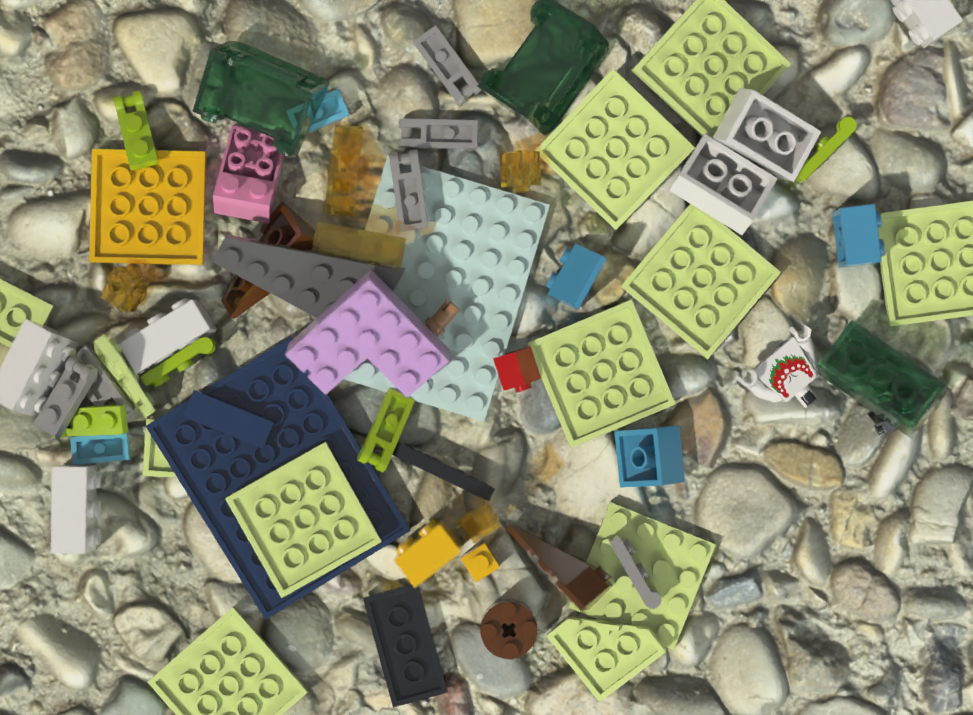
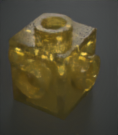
M519 150L499 153L501 187L513 188V193L530 192V187L541 186L540 151Z
M128 265L127 268L114 267L108 274L106 285L99 297L120 311L135 312L138 305L145 299L150 282L142 277L143 273L133 266Z

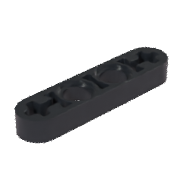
M399 441L392 454L484 500L490 501L496 489Z

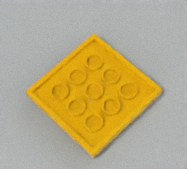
M92 149L89 262L204 265L207 152L156 150L159 164L131 171L126 150Z

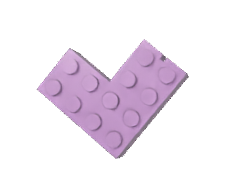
M370 270L290 341L285 355L303 373L308 369V378L325 395L368 358L408 398L449 362L450 349Z

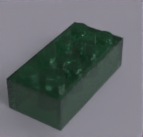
M851 320L818 363V374L911 439L946 395L947 384L853 320Z

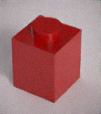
M531 346L493 358L503 391L515 388L516 393L532 388V382L541 379Z

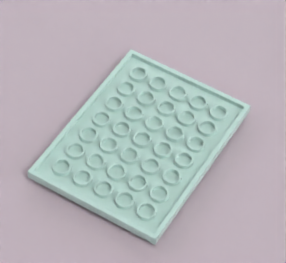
M387 156L356 260L380 263V265L394 268L395 266L405 268V272L393 292L424 324H426L425 320L428 316L431 318L445 302L446 298L460 309V312L444 328L445 333L437 336L450 349L449 362L409 397L427 405L485 422L498 379L493 358L506 352L550 205L420 166L428 228L400 232L390 158ZM411 164L400 166V172H412ZM368 358L344 378L345 380L384 392L391 388L402 393Z

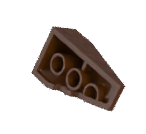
M283 202L272 213L270 224L264 223L260 229V232L263 233L259 240L261 243L277 246L285 245L304 251L321 252L325 248V244L317 232ZM235 274L221 302L230 317L235 319L270 293Z
M509 524L506 527L526 552L533 557L536 555L539 558L537 562L544 572L559 579L555 583L556 586L580 611L589 610L613 587L609 582L612 577L600 565L596 568L585 560L515 524Z

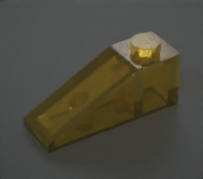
M335 125L326 191L327 214L356 215L363 127Z
M317 222L312 250L393 267H401L407 238Z
M483 499L457 519L460 525L456 529L466 541L471 538L476 543L500 528L501 519L487 501Z

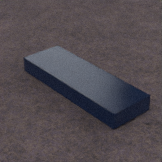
M197 390L193 391L183 415L185 418L264 449L274 424L271 420Z

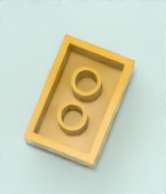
M432 519L418 532L420 535L414 540L410 536L395 550L397 555L394 558V562L414 588L462 551L463 545L443 519L439 522Z

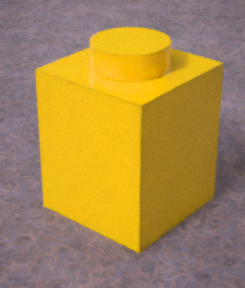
M486 541L461 556L462 562L476 583L500 568L498 560Z

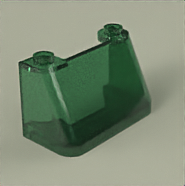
M539 0L534 3L530 10L531 22L535 27L504 70L492 68L486 71L477 87L541 134L547 135L554 130L603 62L609 51V42L598 28L588 20L554 0Z
M227 41L210 49L192 112L201 115L204 121L216 123L218 120L225 118L233 120L274 138L272 144L276 147L278 153L285 156H294L299 153L330 83L319 75L247 44Z

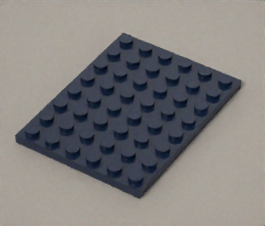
M290 337L202 391L204 394L273 421L274 424L264 449L183 417L190 399L145 426L265 620L411 531V528L372 465L368 462L363 464L357 461L361 447L329 395H325L308 378V369L303 373L285 355L288 343L293 340V337ZM326 442L382 542L281 598L225 498Z

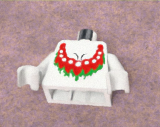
M801 321L803 326L799 332L790 327V332L794 337L787 339L752 370L744 366L743 368L747 370V375L744 378L736 375V380L745 385L756 397L774 403L781 400L788 402L794 396L804 408L814 402L818 396L808 384L817 377L815 371L818 368L816 349L810 337L811 329L804 321Z

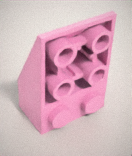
M232 125L213 193L214 213L270 224L279 185L287 135Z

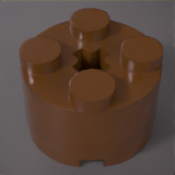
M515 599L499 600L491 604L484 612L480 626L481 639L485 647L493 655L512 660L525 655L536 641L538 628L535 615L530 607L522 601ZM514 623L515 633L509 632L504 634L503 624L510 625Z

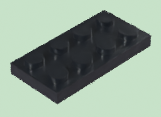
M412 584L363 597L393 708L448 693L419 585L414 588Z

